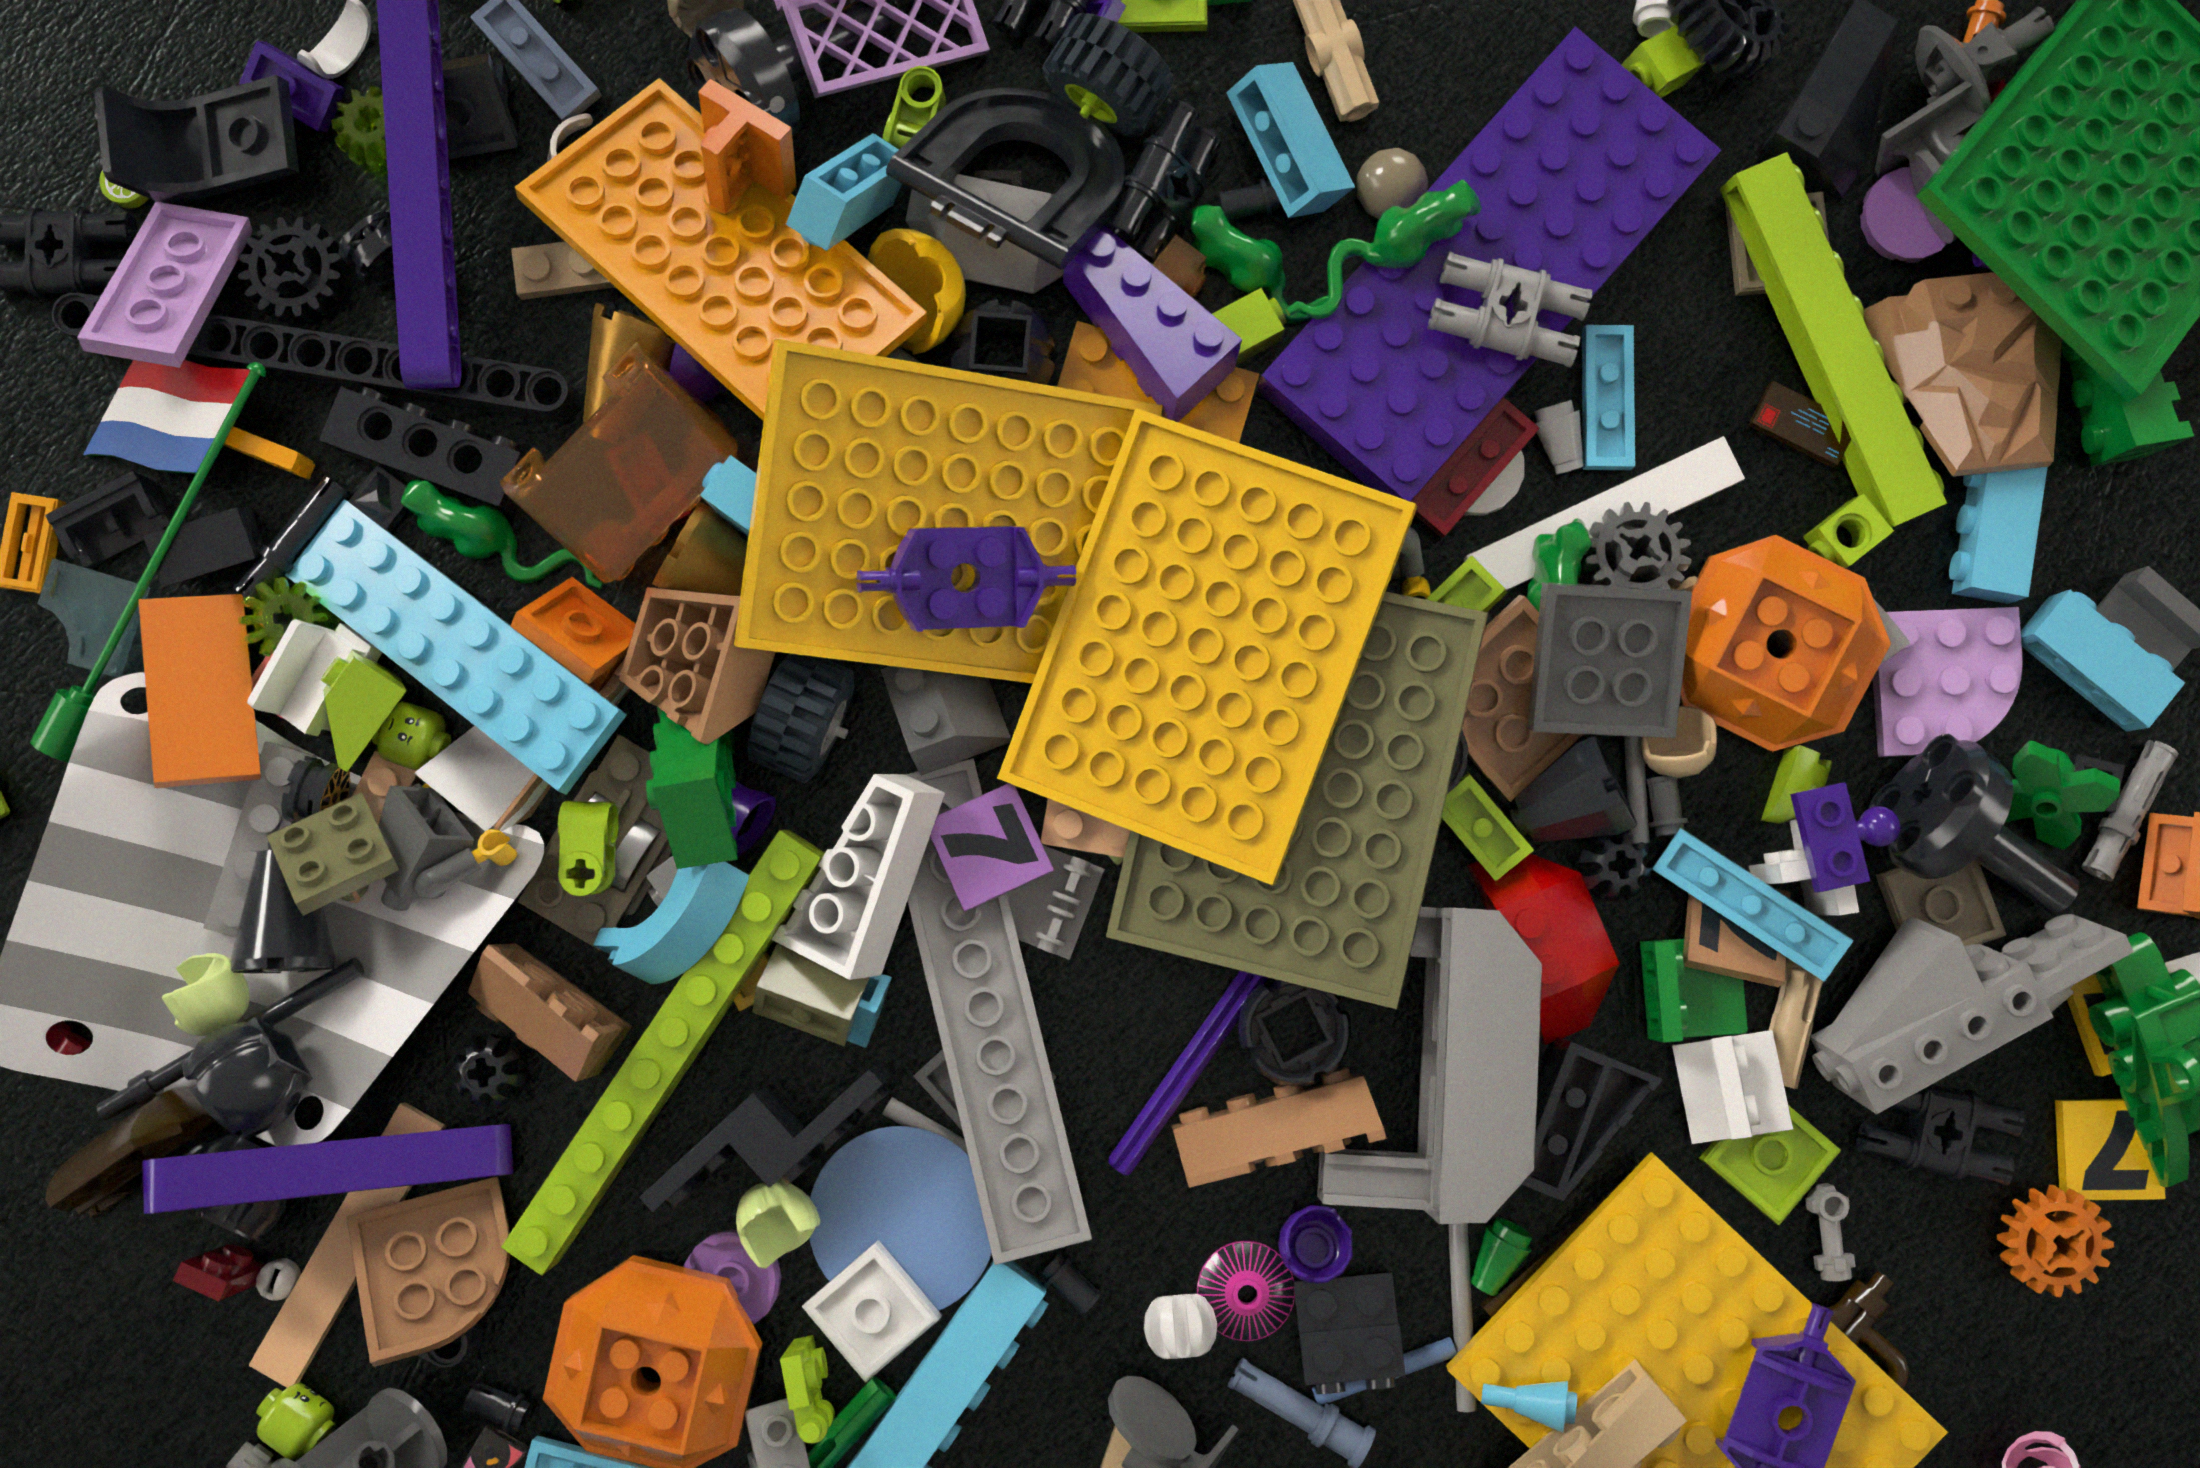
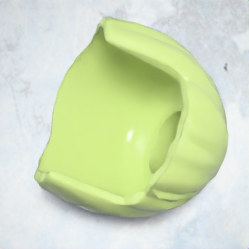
M218 953L195 955L184 960L176 967V970L188 986L176 989L162 996V1000L176 1018L175 1025L185 1033L196 1036H207L216 1029L236 1023L248 1009L250 999L248 983L243 973L231 972L230 958Z
M781 1180L770 1188L765 1183L753 1186L740 1199L736 1213L737 1232L741 1244L753 1262L762 1269L769 1267L783 1254L804 1244L811 1237L815 1228L820 1225L821 1221L817 1208L810 1197L798 1187L792 1184L787 1186Z

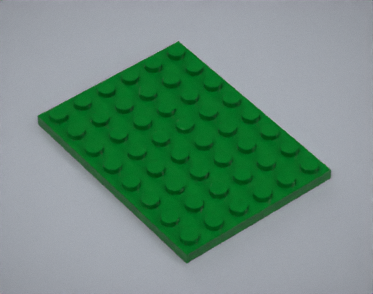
M2076 0L2057 23L2055 31L2044 39L1916 197L2127 402L2143 394L2200 316V23L2177 0Z

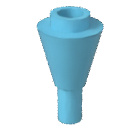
M1568 1381L1516 1386V1388L1483 1383L1481 1404L1514 1409L1515 1413L1563 1433L1565 1423H1575L1577 1393L1568 1391Z

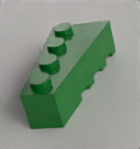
M657 707L660 723H655L653 726L657 750L650 752V765L654 778L647 780L646 791L651 810L659 809L676 868L682 869L737 860V844L730 828L737 826L736 808L733 805L731 788H736V776L732 754L735 753L734 728L706 745L691 736V732L685 727L669 719L666 716L667 714Z

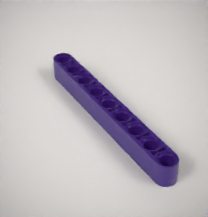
M377 0L401 376L408 390L457 388L460 386L462 373L439 0Z

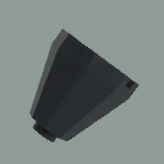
M1597 735L1578 742L1515 797L1517 807L1511 809L1510 812L1522 836L1530 834L1534 842L1618 835L1637 826L1638 823L1622 784H1619L1614 774L1615 769Z

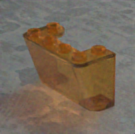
M637 342L602 376L613 394L547 462H545L542 454L533 447L500 481L506 495L603 583L624 579L632 571L635 561L650 546H655L664 539L669 531V526L683 512L690 511L700 502L702 498L700 494L705 489L702 486V482L706 474L716 463L721 462L724 464L730 455L738 459L737 441L718 415ZM633 365L632 369L623 377L625 372ZM529 472L526 478L523 481H521L525 474Z

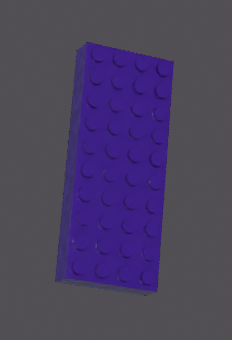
M1575 26L1427 191H1444L1463 179L1477 194L1482 205L1481 212L1464 218L1462 229L1453 237L1432 243L1428 247L1425 256L1414 266L1393 269L1377 267L1365 260L1343 284L1342 299L1337 310L1328 318L1319 320L1313 318L1261 375L1257 391L1367 487L1411 502L1538 359V357L1529 355L1527 359L1520 361L1516 360V355L1482 346L1479 349H1475L1473 345L1469 344V339L1434 329H1427L1429 319L1432 318L1430 314L1436 298L1475 310L1483 306L1484 298H1481L1482 292L1448 283H1440L1441 273L1444 272L1443 266L1448 252L1451 251L1454 254L1491 263L1492 259L1497 260L1501 258L1505 264L1538 273L1541 269L1546 270L1547 274L1551 276L1550 280L1583 289H1592L1593 297L1705 171L1721 149ZM1512 295L1503 304L1507 311V324L1516 315L1512 308ZM1541 309L1537 313L1535 321H1538V327L1562 332L1574 317Z

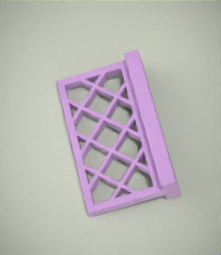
M774 0L777 10H784L815 98L903 76L910 68L916 66L934 68L985 55L990 50L973 0H952L951 5L943 0H915L909 15L886 3L885 0H861L874 8L866 26L841 12L846 0ZM922 1L946 15L938 33L914 19ZM838 2L836 9L829 4ZM958 4H959V6H960L961 11H959L958 9H956L957 6H958ZM814 8L831 18L822 37L804 27L799 11ZM879 12L903 25L895 44L871 30ZM951 19L968 29L973 44L960 47L943 37ZM836 22L861 36L852 55L827 41ZM909 29L933 43L927 56L918 58L901 48ZM866 40L890 53L884 67L875 69L858 59ZM811 44L817 47L815 53L813 52ZM938 47L945 50L944 52L936 53ZM822 51L847 64L841 78L824 82L817 63ZM896 58L903 61L901 63L893 64ZM853 68L860 72L850 75Z

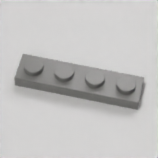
M264 742L259 757L261 780H252L203 927L204 929L236 937L257 852L268 850V835L294 824L293 822L286 821L282 816V795L284 792L289 793L293 783L288 781L287 778L298 760L305 761V756L317 758L316 755L275 743Z

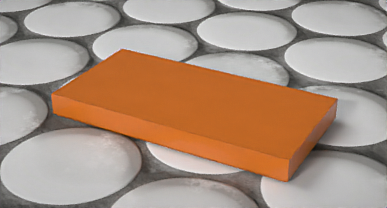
M243 595L138 599L154 788L261 780L254 708L247 704V700L252 693V681Z

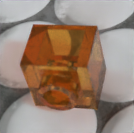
M1178 235L1174 236L1152 264L1192 298L1200 291L1207 279V276L1203 274L1207 257Z

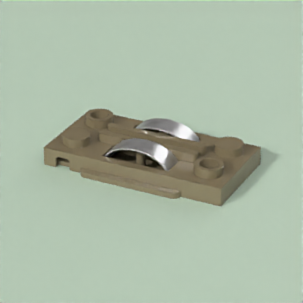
M618 735L597 771L590 773L574 801L614 802L617 805L619 832L616 841V874L610 888L603 893L585 896L571 895L563 889L558 877L560 840L557 828L544 849V855L539 868L518 900L520 904L592 946L600 928H616L621 925L626 915H633L637 912L648 894V890L652 887L646 875L668 860L672 853L659 809L651 810L647 798L646 782L654 778L650 765L649 751ZM580 868V877L588 878V880L594 879V869Z

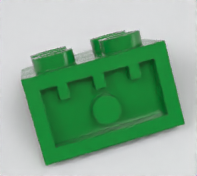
M1684 939L1640 942L1648 1039L1659 1042L1683 1041V1037L1743 1034L1747 1032L1743 979L1684 967Z

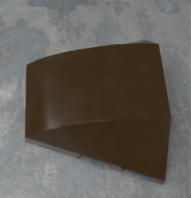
M178 1087L163 1092L84 1146L62 1164L47 1187L45 1200L50 1208L67 1212L76 1209L80 1215L88 1212L91 1217L96 1218L135 1191L129 1181L143 1172L142 1161L163 1158L187 1140L214 1136L224 1127L205 1110L192 1093L190 1087Z

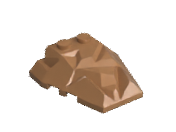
M1994 272L1925 279L1914 284L1908 295L1888 297L1864 309L1863 319L1871 337L1876 339L1882 347L1884 353L1883 363L1898 383L1904 397V403L1910 401L1923 419L1919 427L1953 477L2041 468L2051 465L2054 461L2062 338Z

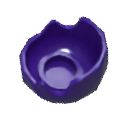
M1307 1206L1290 1215L1280 1230L1278 1242L1280 1256L1285 1266L1293 1275L1306 1283H1328L1344 1273L1353 1257L1352 1230L1337 1214V1210L1332 1207Z

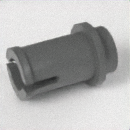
M1660 776L1646 779L1653 822L1649 823V828H1654L1655 837L1676 835L1680 828L1685 830L1684 824L1688 823V818H1683L1677 783L1678 778Z

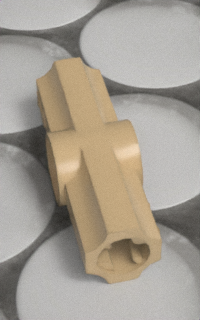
M1293 0L1306 33L1305 45L1310 64L1318 77H1323L1339 121L1352 122L1365 117L1368 113L1377 109L1379 100L1363 62L1365 54L1360 32L1352 19L1347 20L1340 0Z

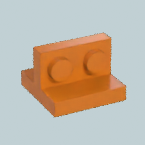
M710 79L698 92L705 134L701 142V151L710 205L726 214L754 181L786 200L797 187L792 128Z
M571 577L517 611L510 626L599 693L610 680L620 662L625 659L636 624L575 578Z
M2194 812V817L2150 813L2137 909L2190 916L2200 920V812Z

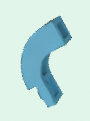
M727 862L678 869L666 897L649 918L631 928H600L593 946L609 953L608 961L612 965L649 984H659L672 980L697 963L718 940L740 902L749 875Z

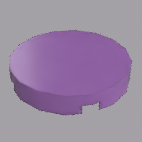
M1901 167L1885 174L1867 191L1863 200V213L1860 215L1861 229L1868 244L1881 256L1890 260L1907 261L1905 263H1918L1934 256L1947 244L1934 232L1916 197L1910 167Z
M730 1229L712 1234L694 1248L684 1264L685 1268L730 1278L739 1296L738 1300L753 1325L768 1314L779 1296L782 1275L778 1259L766 1269L759 1268L741 1244L737 1230Z

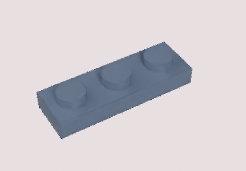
M489 0L470 16L475 25L562 122L583 113L602 96L598 88L519 0Z

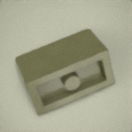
M777 943L756 986L753 1013L845 1046L852 1030L856 1009L867 987L869 977L849 980Z

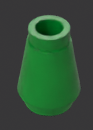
M1497 1217L1493 1226L1488 1225L1486 1227L1474 1275L1470 1282L1479 1290L1489 1295L1497 1296L1500 1289L1503 1288L1532 1251L1528 1245L1533 1236L1514 1222Z

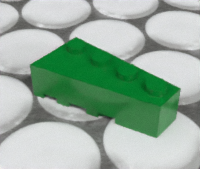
M2062 339V353L2070 364L2073 378L2071 396L2073 403L2079 408L2083 425L2081 444L2084 451L2089 454L2091 467L2146 458L2194 437L2189 421L2179 422L2173 404L2178 403L2181 399L2175 382L2165 383L2160 370L2141 396L2127 402Z

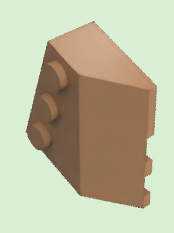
M647 587L619 680L647 702L663 710L667 714L666 716L673 722L689 730L691 736L699 742L708 745L756 713L776 652L741 648L734 645L740 596Z
M516 943L488 945L481 955L467 992L479 1002L476 1008L482 1014L496 1022L501 1023L502 1021L516 1033L518 1039L539 1051L575 1082L599 1075L633 1027Z

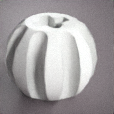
M1199 1294L1161 1296L1151 1302L1145 1314L1144 1332L1150 1348L1157 1356L1163 1359L1197 1357L1210 1351L1216 1339L1217 1320L1212 1306L1205 1297Z

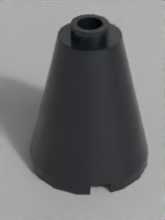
M268 842V850L258 851L230 959L231 972L275 974L282 971H298L300 973L334 969L335 954L323 907L304 916L301 914Z

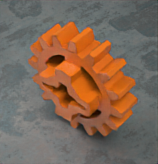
M2049 1185L2046 1196L2034 1188L2029 1189L2030 1202L2025 1204L2015 1198L2012 1203L2018 1211L2014 1217L2002 1215L2001 1220L2010 1226L2009 1232L1997 1234V1240L2009 1247V1249L2000 1254L2001 1260L2013 1266L2010 1271L2012 1276L2022 1283L2026 1282L2028 1287L2040 1294L2046 1289L2055 1297H2061L2064 1286L2079 1294L2082 1292L2080 1280L2086 1278L2096 1284L2099 1279L2093 1271L2095 1266L2109 1267L2110 1264L2106 1258L2101 1256L2102 1249L2114 1247V1242L2101 1234L2111 1227L2110 1222L2097 1216L2101 1210L2097 1204L2088 1199L2084 1200L2085 1196L2070 1188L2065 1193L2064 1190L2057 1186ZM2056 1211L2053 1215H2045L2047 1213Z

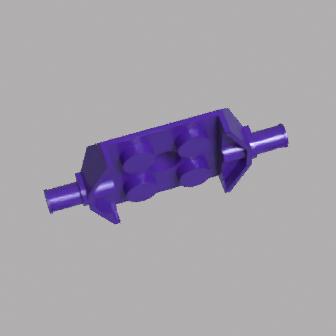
M1024 527L910 528L897 548L891 567H886V571H857L858 580H877L876 582H857V590L859 593L869 591L892 593L900 613L910 628L917 632H923L926 629L1009 626L1025 628L1043 590L1047 586H1075V577L1057 576L1076 575V568L1074 565L1046 566V564H1043ZM967 563L974 570L975 580L969 589L960 592L954 588L951 575L956 566Z
M1812 1303L1804 1330L1800 1331L1799 1334L1792 1333L1752 1339L1751 1344L1757 1350L1724 1440L1722 1441L1719 1438L1715 1440L1717 1446L1736 1468L1825 1467L1856 1383L1849 1372L1827 1350L1829 1344L1823 1340L1831 1317L1834 1314L1832 1310ZM1789 1406L1800 1407L1803 1414L1800 1424L1789 1430L1780 1428L1778 1416L1781 1411Z

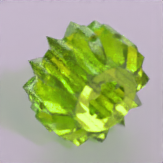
M370 84L364 97L358 90L351 89L353 102L349 105L337 102L338 110L344 116L331 120L333 129L339 134L335 138L337 146L343 152H348L349 158L355 164L362 166L367 162L372 169L380 171L384 160H387L383 93L377 86Z
M280 577L275 579L274 592L264 582L255 586L256 592L262 601L253 597L243 598L242 604L253 610L254 615L240 616L238 623L240 625L254 624L256 630L248 633L244 640L248 644H252L264 638L260 647V654L267 657L275 651L285 633L282 624H274L273 614L282 612L279 606H283L285 614H292L293 620L297 619L313 624V622L327 621L328 617L326 613L313 614L311 608L318 605L321 601V597L317 596V594L303 599L307 588L306 583L302 581L296 582L289 591L286 578Z

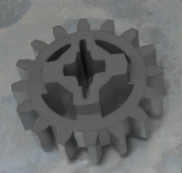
M1624 502L1619 516L1610 508L1606 510L1602 517L1604 524L1595 521L1589 530V534L1593 538H1590L1592 545L1586 553L1592 555L1585 559L1582 566L1583 570L1596 571L1590 585L1604 584L1605 586L1670 589L1671 586L1678 588L1685 578L1679 571H1686L1691 564L1690 558L1680 555L1686 552L1691 545L1689 539L1677 538V534L1683 527L1682 523L1677 522L1669 526L1665 522L1669 512L1666 509L1659 512L1657 516L1650 514L1651 507L1649 502H1644L1639 512H1634L1630 502ZM1639 527V529L1628 530L1626 528ZM1659 539L1662 541L1667 554L1661 550ZM1635 549L1643 553L1638 561L1629 556ZM1606 556L1612 559L1614 572L1608 565ZM1645 579L1648 582L1634 583L1630 581Z

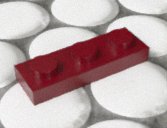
M1503 397L1412 499L1411 502L1417 505L1415 516L1443 539L1540 428Z

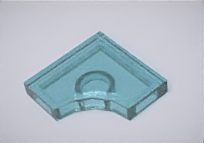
M52 559L37 604L52 611L65 626L70 644L67 663L89 670L93 669L138 583ZM150 587L147 588L142 599L148 598ZM139 605L110 657L103 674L117 678L122 676L140 622Z

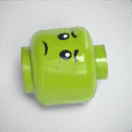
M402 701L396 704L372 737V741L377 745L378 753L383 760L417 771L451 744V735L446 733V722L443 715Z
M302 1383L293 1384L283 1392L275 1388L262 1401L256 1412L262 1417L257 1428V1436L283 1457L292 1461L301 1458L332 1434L336 1428V1424L332 1421L334 1415L333 1406Z

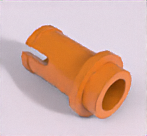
M1976 0L1975 5L1967 11V18L1970 21L1963 42L1969 43L1990 22L1998 29V26L2006 20V13L2003 11L2005 5L1998 0Z

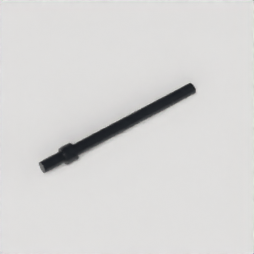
M353 957L242 1022H249L254 1017H257L267 1024L274 1026L364 974V968L361 962ZM193 1050L154 1072L146 1070L130 1079L127 1083L128 1087L97 1104L96 1108L100 1117L108 1121L136 1104L145 1105L163 1093L164 1088L184 1077L183 1061L191 1055Z

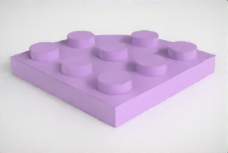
M2019 607L1886 612L1907 637L1910 644L1882 663L1873 677L1878 757L1917 756L1923 752L1930 741L1942 734H1951L1958 740L1977 742L1990 733L2001 722L2012 706L2021 681L2022 644Z

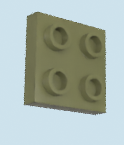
M362 792L267 836L294 902L303 916L339 898L344 901H354L355 898L352 894L354 891H357L361 898L367 892L369 884L399 871Z

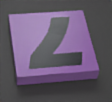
M1008 783L936 817L930 839L964 913L1054 871L1019 793L1013 784Z

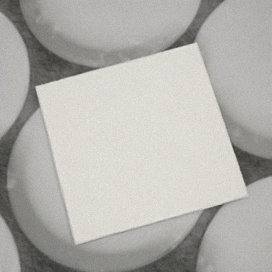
M474 726L414 774L484 831H487L496 824L535 773Z

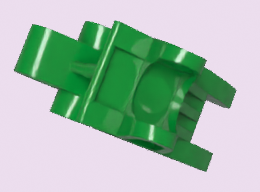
M2138 932L2127 937L2134 951L2133 953L2095 973L2106 1000L2090 1006L2088 1015L2090 1023L2100 1040L2106 1045L2114 1046L2115 1048L2108 1055L2110 1070L2116 1084L2120 1086V1093L2130 1117L2134 1118L2133 1124L2145 1150H2148L2147 1156L2160 1186L2168 1188L2188 1179L2190 1160L2188 1134L2200 1130V984L2187 970L2179 969L2169 973L2156 944L2145 933Z

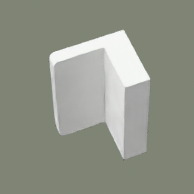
M294 619L288 626L250 694L247 704L256 710L280 715L305 734L319 736L328 720L323 689L326 684L321 681L323 674L337 656L345 660L351 651L362 656L365 652L334 630Z

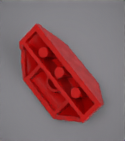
M1531 853L1497 881L1491 877L1479 861L1467 865L1485 909L1500 911L1542 964L1539 1030L1542 1044L1547 1045L1554 1042L1556 1037L1561 1039L1590 1027L1620 963L1591 895L1581 878L1582 874Z

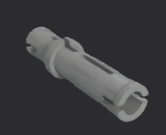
M2148 740L2135 768H2133L2118 797L2116 812L2110 813L2108 818H2102L2098 825L2100 833L2091 852H2089L2085 862L2082 864L2084 871L2099 879L2113 881L2130 845L2137 844L2141 836L2138 830L2160 790L2169 769L2178 756V752L2174 748L2159 741L2154 743L2152 740Z

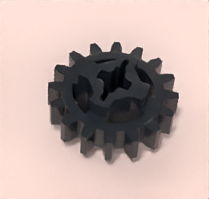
M278 217V229L271 230L264 223L260 225V230L264 237L259 241L248 237L246 242L253 248L251 254H241L238 258L249 267V270L238 274L239 280L250 286L245 291V295L253 302H259L257 308L269 316L275 313L279 319L287 323L290 322L293 313L304 323L309 322V311L315 309L322 316L327 314L323 303L327 299L334 302H339L341 299L333 291L335 285L342 286L348 283V280L338 273L339 269L348 266L339 254H336L339 251L340 243L332 236L328 237L329 232L321 225L316 223L311 227V224L303 217H298L294 226L284 217ZM286 263L291 267L295 266L305 275L301 277L295 272L292 274L283 267V264Z

